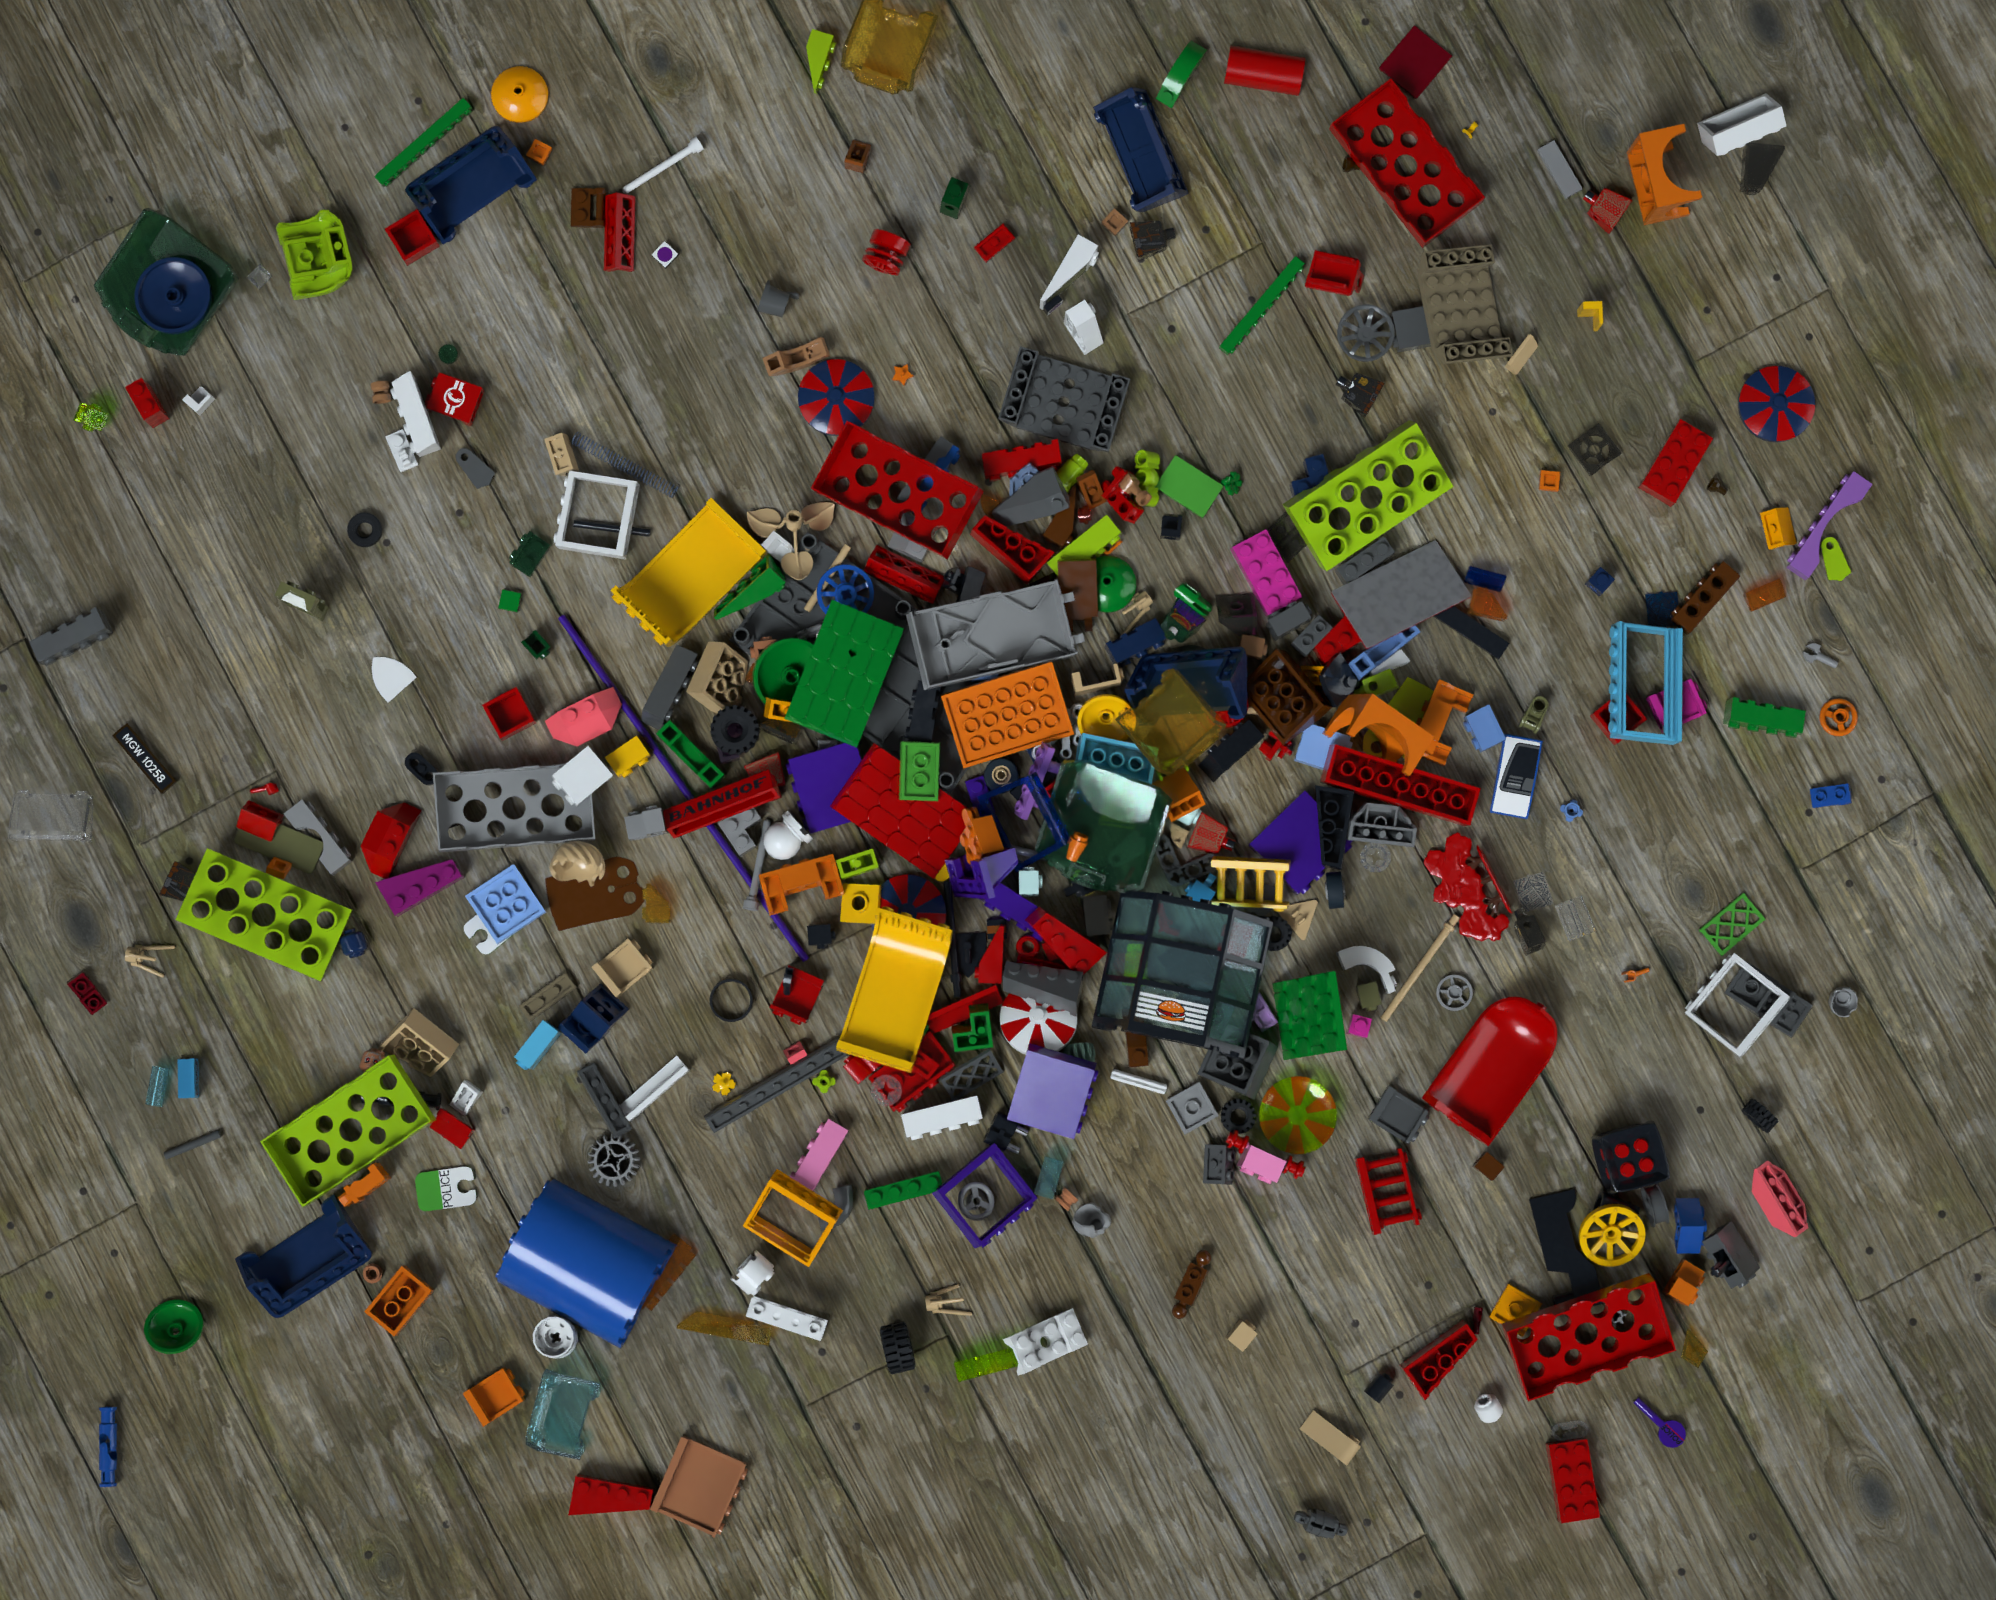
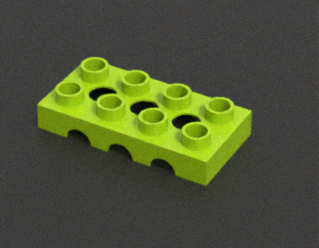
M1408 420L1387 434L1388 436L1383 442L1366 448L1357 454L1350 464L1333 470L1324 476V480L1317 486L1303 490L1282 504L1318 565L1323 570H1330L1454 487L1416 422ZM1415 442L1418 447L1415 456L1407 458L1405 448L1409 443ZM1378 464H1384L1386 468L1385 475L1380 479H1375L1373 469ZM1400 465H1408L1414 472L1413 481L1406 487H1398L1392 479L1393 471ZM1434 474L1436 484L1432 489L1426 490L1424 480L1428 475ZM1347 485H1352L1354 488L1353 496L1349 500H1343L1341 497L1342 489ZM1368 486H1376L1382 493V500L1375 508H1366L1361 503V493ZM1397 496H1403L1405 501L1403 508L1394 511L1392 508L1393 499ZM1320 506L1322 509L1321 518L1314 522L1311 521L1309 518L1310 510L1313 507ZM1337 507L1346 508L1350 513L1349 524L1340 530L1332 528L1329 524V515ZM1365 517H1371L1373 521L1372 528L1367 532H1362L1360 529L1361 521ZM1334 538H1339L1341 541L1340 549L1336 553H1330L1328 550L1329 542Z
M207 848L175 920L318 981H322L353 910ZM215 865H220L225 869V878L220 882H213L209 878V870ZM253 880L258 881L262 886L261 894L255 898H251L245 893L246 884ZM232 888L238 893L239 904L234 910L224 911L217 906L216 896L221 889ZM287 896H293L298 901V908L293 913H286L281 907L282 900ZM198 901H204L209 905V914L204 918H198L193 913V906ZM261 903H267L275 910V920L269 926H259L252 918L253 909ZM324 911H328L334 916V924L328 929L321 928L317 922L319 914ZM236 916L242 917L246 922L245 930L239 934L233 933L229 928L230 920ZM305 919L310 923L312 933L306 941L297 942L290 937L288 928L292 921ZM271 932H277L282 937V944L277 949H271L266 945V936ZM308 947L315 948L319 954L317 962L311 965L306 964L302 960V952Z
M393 1054L388 1055L367 1069L362 1075L334 1091L328 1098L312 1106L298 1118L282 1126L260 1142L300 1205L305 1207L434 1122L436 1118ZM387 1073L394 1074L397 1079V1084L392 1090L387 1089L383 1084V1077ZM355 1094L361 1095L365 1100L364 1108L361 1111H357L351 1106V1099ZM379 1097H387L394 1104V1113L387 1120H380L373 1115L372 1104ZM409 1105L414 1106L418 1111V1117L414 1122H409L404 1117V1110ZM322 1116L330 1117L333 1122V1127L329 1132H324L319 1127V1121ZM348 1118L358 1120L362 1126V1134L356 1141H347L340 1134V1126ZM376 1127H381L386 1133L385 1141L381 1144L376 1143L372 1138V1131ZM291 1137L297 1138L301 1143V1149L296 1154L291 1153L287 1147V1142ZM323 1140L329 1145L330 1156L325 1162L316 1163L310 1159L308 1147L313 1141ZM344 1148L350 1149L354 1154V1160L350 1165L344 1164L340 1159V1153ZM312 1170L319 1171L322 1176V1181L318 1186H313L308 1180V1175Z

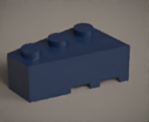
M1154 618L1138 626L1133 631L1121 635L1120 638L1107 642L1105 650L1113 664L1123 668L1131 663L1130 660L1136 656L1140 659L1147 655V650L1153 647L1156 650L1164 646V641H1166L1167 637L1157 619Z

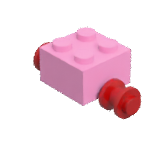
M1234 1130L1233 1133L1229 1132L1225 1140L1228 1143L1227 1148L1237 1147L1238 1153L1241 1154L1237 1166L1241 1167V1172L1251 1176L1254 1174L1259 1175L1257 1179L1267 1184H1271V1182L1277 1183L1281 1173H1293L1294 1179H1297L1298 1176H1303L1306 1169L1303 1166L1304 1161L1294 1162L1291 1155L1287 1159L1282 1160L1249 1145V1136L1241 1137L1238 1135L1237 1130Z

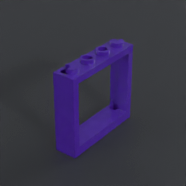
M995 1143L986 1147L932 1192L974 1248H984L987 1244H990L992 1242L991 1237L995 1234L998 1236L1006 1230L1004 1226L1009 1222L1013 1224L1020 1218L1019 1214L1023 1210L1025 1212L1030 1210L1034 1205L1033 1202L1037 1199L1036 1195ZM991 1157L1024 1200L978 1238L945 1194Z

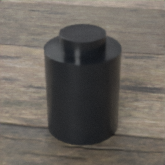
M1378 1373L1364 1392L1377 1403H1380L1394 1386L1391 1383L1393 1379L1386 1373L1382 1375Z

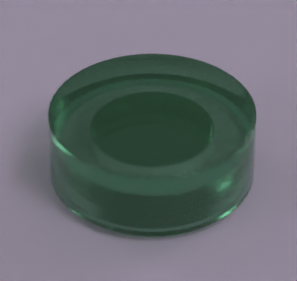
M446 344L439 349L438 356L444 364L449 365L457 361L458 351L453 345Z

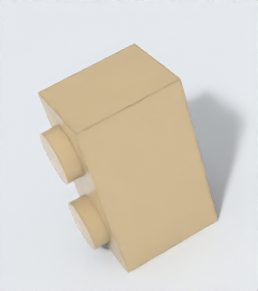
M1239 1320L1225 1338L1243 1352L1256 1337L1257 1333L1254 1331L1256 1327L1248 1320L1244 1322Z

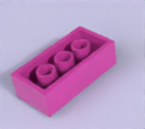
M1266 529L1230 549L1266 617L1302 598Z

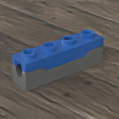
M940 436L924 460L949 473L950 471L947 470L951 464L955 465L960 458V449ZM930 477L922 479L919 484L920 491H929L933 486V479ZM906 484L897 497V502L903 503L909 498L911 490L908 484ZM925 501L923 503L921 511H923L928 502Z

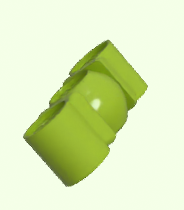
M1139 450L1135 455V469H1139L1135 475L1140 481V489L1148 491L1152 496L1150 502L1145 506L1154 507L1159 501V494L1157 493L1159 488L1155 487L1159 481L1156 470H1159L1160 456L1155 452Z

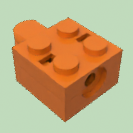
M977 807L963 809L962 818L966 828L960 835V842L966 850L967 862L971 864L970 861L1004 851L992 815L980 817Z

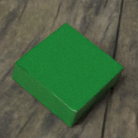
M502 590L498 609L518 613L522 594Z

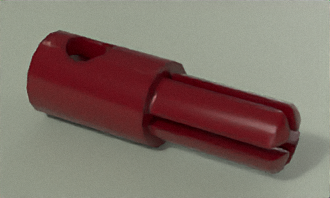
M1474 1307L1472 1331L1475 1335L1479 1334L1480 1322L1482 1321L1483 1308Z

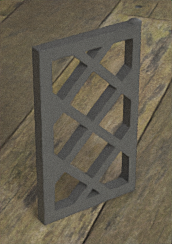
M989 1048L940 1077V1080L953 1102L1004 1071ZM988 1055L990 1056L988 1063L980 1062L981 1059ZM971 1065L973 1066L971 1073H963V1070ZM978 1066L986 1067L983 1075L975 1074ZM990 1068H997L996 1072L988 1075ZM956 1076L953 1084L946 1083V1080ZM960 1077H968L966 1085L958 1084ZM973 1078L981 1079L976 1084L970 1086ZM955 1088L963 1089L959 1094L953 1095Z

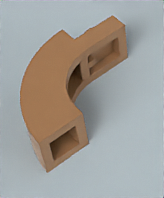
M820 337L800 347L786 351H777L762 359L768 375L778 376L814 365L817 361L830 356L824 338Z

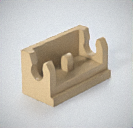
M559 433L544 439L555 475L565 476L569 471H579L567 434Z

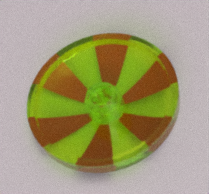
M1294 1076L1276 1082L1267 1090L1260 1103L1259 1123L1264 1136L1274 1147L1286 1153L1306 1154L1319 1149L1329 1140L1336 1126L1337 1109L1333 1097L1321 1083L1308 1077Z

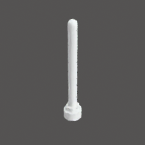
M692 138L687 147L622 188L623 193L631 192L690 153H699L704 150L698 138Z

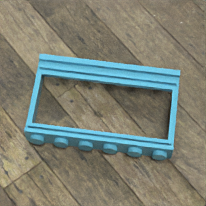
M1622 621L1612 624L1609 631L1611 638L1609 655L1611 656V665L1609 667V674L1611 675V683L1609 685L1610 722L1608 725L1610 738L1669 745L1681 742L1683 629ZM1627 631L1664 635V734L1626 730Z

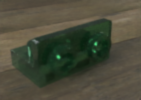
M529 531L528 534L525 533L520 539L519 543L521 545L517 550L514 549L510 554L509 564L528 577H531L551 545Z

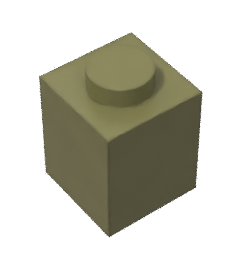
M1372 982L1356 986L1360 1008H1366V1012L1377 1010V1005H1381L1377 983Z

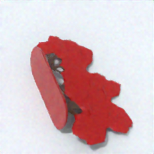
M1457 832L1446 838L1445 852L1429 850L1427 857L1424 859V865L1430 874L1442 879L1441 884L1434 889L1433 901L1438 903L1445 902L1447 906L1452 908L1458 906L1464 908L1463 915L1459 920V933L1461 935L1473 937L1479 941H1484L1488 938L1491 941L1500 940L1501 932L1508 928L1510 921L1507 916L1498 912L1499 902L1504 903L1509 913L1513 914V911L1480 846H1476L1480 857H1472L1470 853L1472 846L1471 838L1461 836ZM1468 859H1470V860L1472 861L1471 863H1468V864L1465 863V861L1468 860ZM1481 862H1483L1489 874L1486 878H1482L1475 872L1476 867ZM1490 881H1493L1498 891V895L1494 898L1485 896L1482 891L1483 885ZM1493 903L1494 905L1491 906L1493 911L1488 915L1486 913L1487 907Z

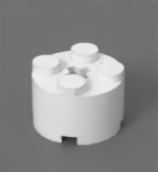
M757 1250L754 1251L755 1256L750 1254L738 1267L736 1277L734 1275L731 1277V1280L747 1295L752 1294L753 1296L761 1289V1283L764 1280L768 1281L774 1275V1265Z

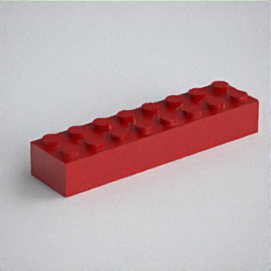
M1337 744L1330 745L1320 783L1343 790L1354 791V793L1458 825H1471L1481 788L1419 769H1414L1412 774L1407 776L1401 772L1404 767L1402 764Z

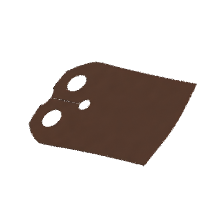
M612 857L604 860V876L600 880L598 875L592 887L587 880L579 883L577 879L558 881L553 876L545 878L549 907L558 930L562 931L635 913L644 902L642 887L637 884V876L639 874L635 863L622 857ZM625 866L629 869V875L626 878L618 877L617 869L619 867ZM614 886V892H608V887ZM626 892H633L635 894L636 900L634 903L628 904L624 901V894Z

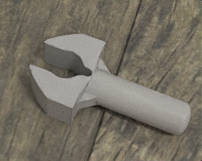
M1813 643L1805 646L1812 649L1815 654L1811 656L1803 652L1802 655L1806 662L1811 664L1813 661L1819 660L1833 668L1838 666L1836 660L1820 652V645Z

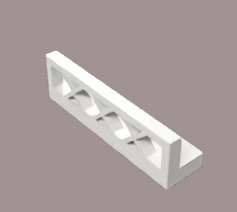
M678 1056L674 1057L619 1105L628 1121L631 1122L690 1071Z

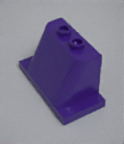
M1004 847V851L970 861L971 864L967 862L966 854L946 859L945 863L954 897L980 899L995 897L994 889L1018 864L1015 848Z

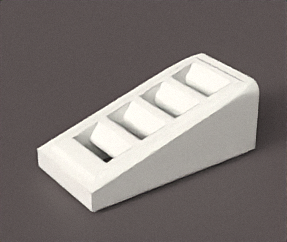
M1402 649L1398 650L1373 669L1369 675L1371 677L1387 669L1394 670L1406 665L1410 660Z

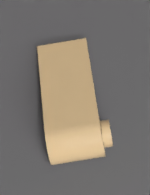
M1314 1410L1300 1427L1301 1431L1345 1465L1349 1464L1361 1448L1358 1445L1360 1441L1353 1435L1346 1436Z

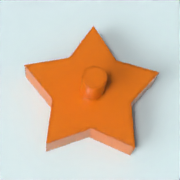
M908 364L902 368L894 366L896 374L892 380L900 381L905 386L906 381L914 377L908 371Z

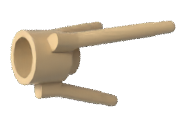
M1146 591L1140 594L1137 592L1131 600L1133 604L1122 612V614H1126L1134 608H1137L1139 611L1142 609L1122 635L1127 634L1141 617L1150 610L1149 606L1153 604V601Z
M128 946L125 952V961L131 962V966L139 967L163 978L164 974L139 963L143 959L156 961L155 957L144 955L142 950L175 949V946Z
M959 1284L930 1292V1295L925 1296L927 1311H932L933 1314L946 1313L972 1316V1312L940 1309L943 1308V1304L964 1301V1298L942 1300V1297L938 1296L959 1288Z

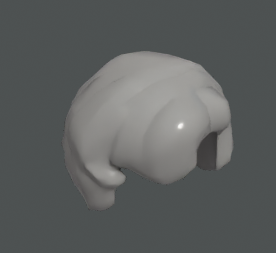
M1090 1202L1076 1210L1072 1224L1074 1229L1081 1235L1094 1238L1105 1233V1229L1111 1225V1218L1109 1214L1101 1211L1099 1206Z

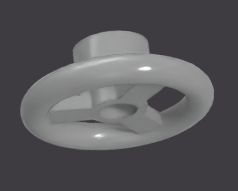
M971 1182L961 1189L958 1195V1206L966 1218L980 1221L987 1218L993 1211L994 1196L990 1188L985 1184ZM978 1188L987 1194L989 1203L982 1201L978 1194ZM971 1189L972 1194L968 1195L964 1200L966 1192ZM973 1199H976V1205L973 1203ZM979 1207L986 1209L980 1215L969 1213L970 1210H976Z

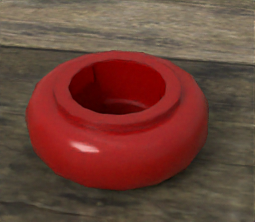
M1031 935L1022 936L1016 943V950L1019 955L1034 958L1040 949L1039 941ZM1026 941L1032 942L1034 946L1033 950L1029 953L1022 949V945Z

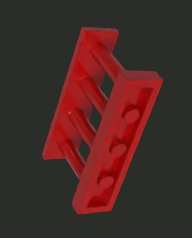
M1402 1148L1396 1149L1397 1155L1369 1162L1364 1157L1355 1158L1372 1235L1381 1234V1229L1384 1226L1413 1220L1414 1225H1420L1419 1220H1422L1420 1209H1416L1405 1164L1408 1163L1406 1151L1403 1152ZM1395 1163L1400 1164L1402 1173L1400 1175L1374 1181L1369 1179L1368 1172L1370 1169ZM1404 1182L1406 1193L1378 1200L1373 1198L1372 1191L1375 1188ZM1405 1201L1409 1202L1411 1212L1383 1219L1381 1217L1378 1218L1377 1210L1379 1207Z

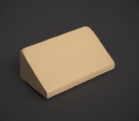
M1528 334L1505 365V368L1514 375L1519 373L1538 347L1536 340L1531 334Z

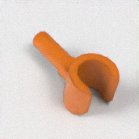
M1649 968L1638 971H1623L1621 975H1628V980L1624 981L1625 983L1633 982L1637 976L1649 972Z

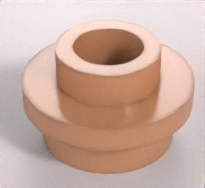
M369 1264L363 1270V1277L368 1283H377L382 1278L383 1271L377 1264ZM371 1270L376 1271L375 1277L370 1276Z

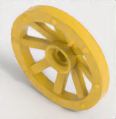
M1620 1204L1603 1205L1590 1212L1583 1220L1579 1229V1243L1585 1256L1592 1262L1606 1267L1619 1266L1631 1261L1641 1251L1645 1242V1227L1640 1216L1633 1209ZM1617 1213L1628 1216L1620 1222L1615 1223ZM1610 1214L1608 1223H1605L1599 1217ZM1593 1222L1601 1227L1598 1230L1588 1231ZM1632 1222H1635L1637 1226V1232L1621 1229ZM1601 1236L1590 1249L1587 1245V1239ZM1621 1236L1635 1238L1636 1241L1629 1248L1623 1242ZM1606 1242V1257L1595 1254ZM1617 1243L1625 1253L1613 1257V1244Z

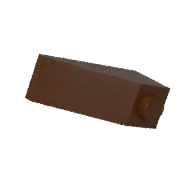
M1074 486L1068 493L1069 508L1056 513L1043 534L1044 539L1061 549L1065 545L1068 546L1074 538L1071 536L1076 488Z
M1129 1009L1123 1010L1124 1019L1127 1020ZM1135 1016L1134 1021L1144 1023V1018ZM1125 1032L1128 1068L1149 1066L1146 1036Z

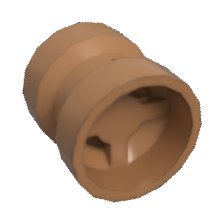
M376 381L370 384L374 394L372 396L374 404L392 401L391 394H389V381Z

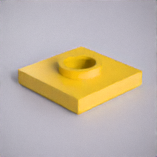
M843 883L844 895H842L840 922L875 924V913L877 907L880 908L881 885ZM857 896H861L865 900V906L861 910L854 909V899Z

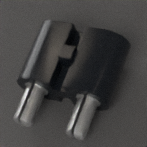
M997 1111L983 1142L988 1145L995 1143L1003 1152L1008 1149L1018 1154L1020 1148L1010 1143L1011 1137L1015 1132L1027 1136L1028 1130L1018 1126L1017 1122L1007 1120V1115Z

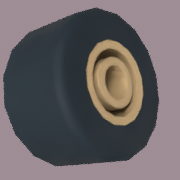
M1006 758L992 760L984 771L986 786L998 794L1010 792L1018 781L1016 765Z

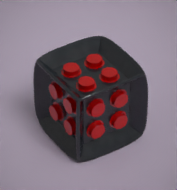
M1654 1121L1621 1127L1591 1137L1596 1164L1607 1194L1631 1191L1670 1179L1667 1156L1659 1130Z

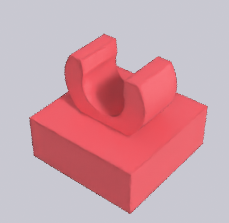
M800 1041L783 1050L790 1065L807 1056Z

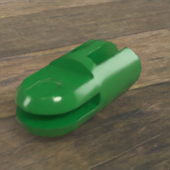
M1186 582L1181 583L1175 589L1174 596L1178 600L1181 599L1201 616H1208L1209 612L1212 611V605L1201 596L1200 592Z

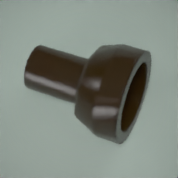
M1344 158L1343 172H1350L1352 169L1360 170L1352 158Z
M1716 477L1710 480L1706 488L1710 492L1717 491L1723 496L1728 491Z

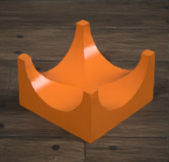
M1685 124L1639 133L1627 151L1644 225L1689 216L1688 207L1678 206L1702 199L1701 190L1688 191L1679 188L1669 180L1663 168V154L1674 149L1671 140L1686 132Z
M1373 693L1348 695L1340 704L1322 733L1331 738L1336 731L1350 725L1346 734L1355 737L1362 728L1367 727L1378 738L1383 759L1397 762L1400 757L1405 756L1404 767L1401 772L1407 776L1412 774L1434 738L1433 735Z

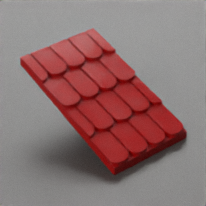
M873 743L830 807L934 879L939 870L944 866L945 860L950 857L960 842V835L966 828L962 818V811L967 807L940 788L938 790V801L899 800L900 760Z

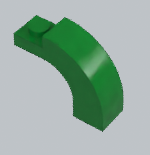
M1192 40L1187 44L1165 78L1156 97L1158 101L1173 108L1190 76L1200 65L1207 49Z

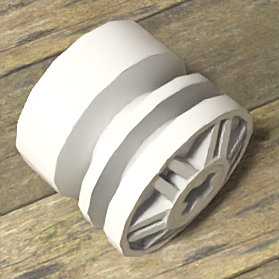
M547 1317L541 1320L533 1332V1343L536 1350L549 1358L557 1359L570 1355L578 1342V1333L575 1326L569 1320L560 1317ZM560 1333V1342L556 1341L554 1343L555 1339L553 1338V1335H558Z

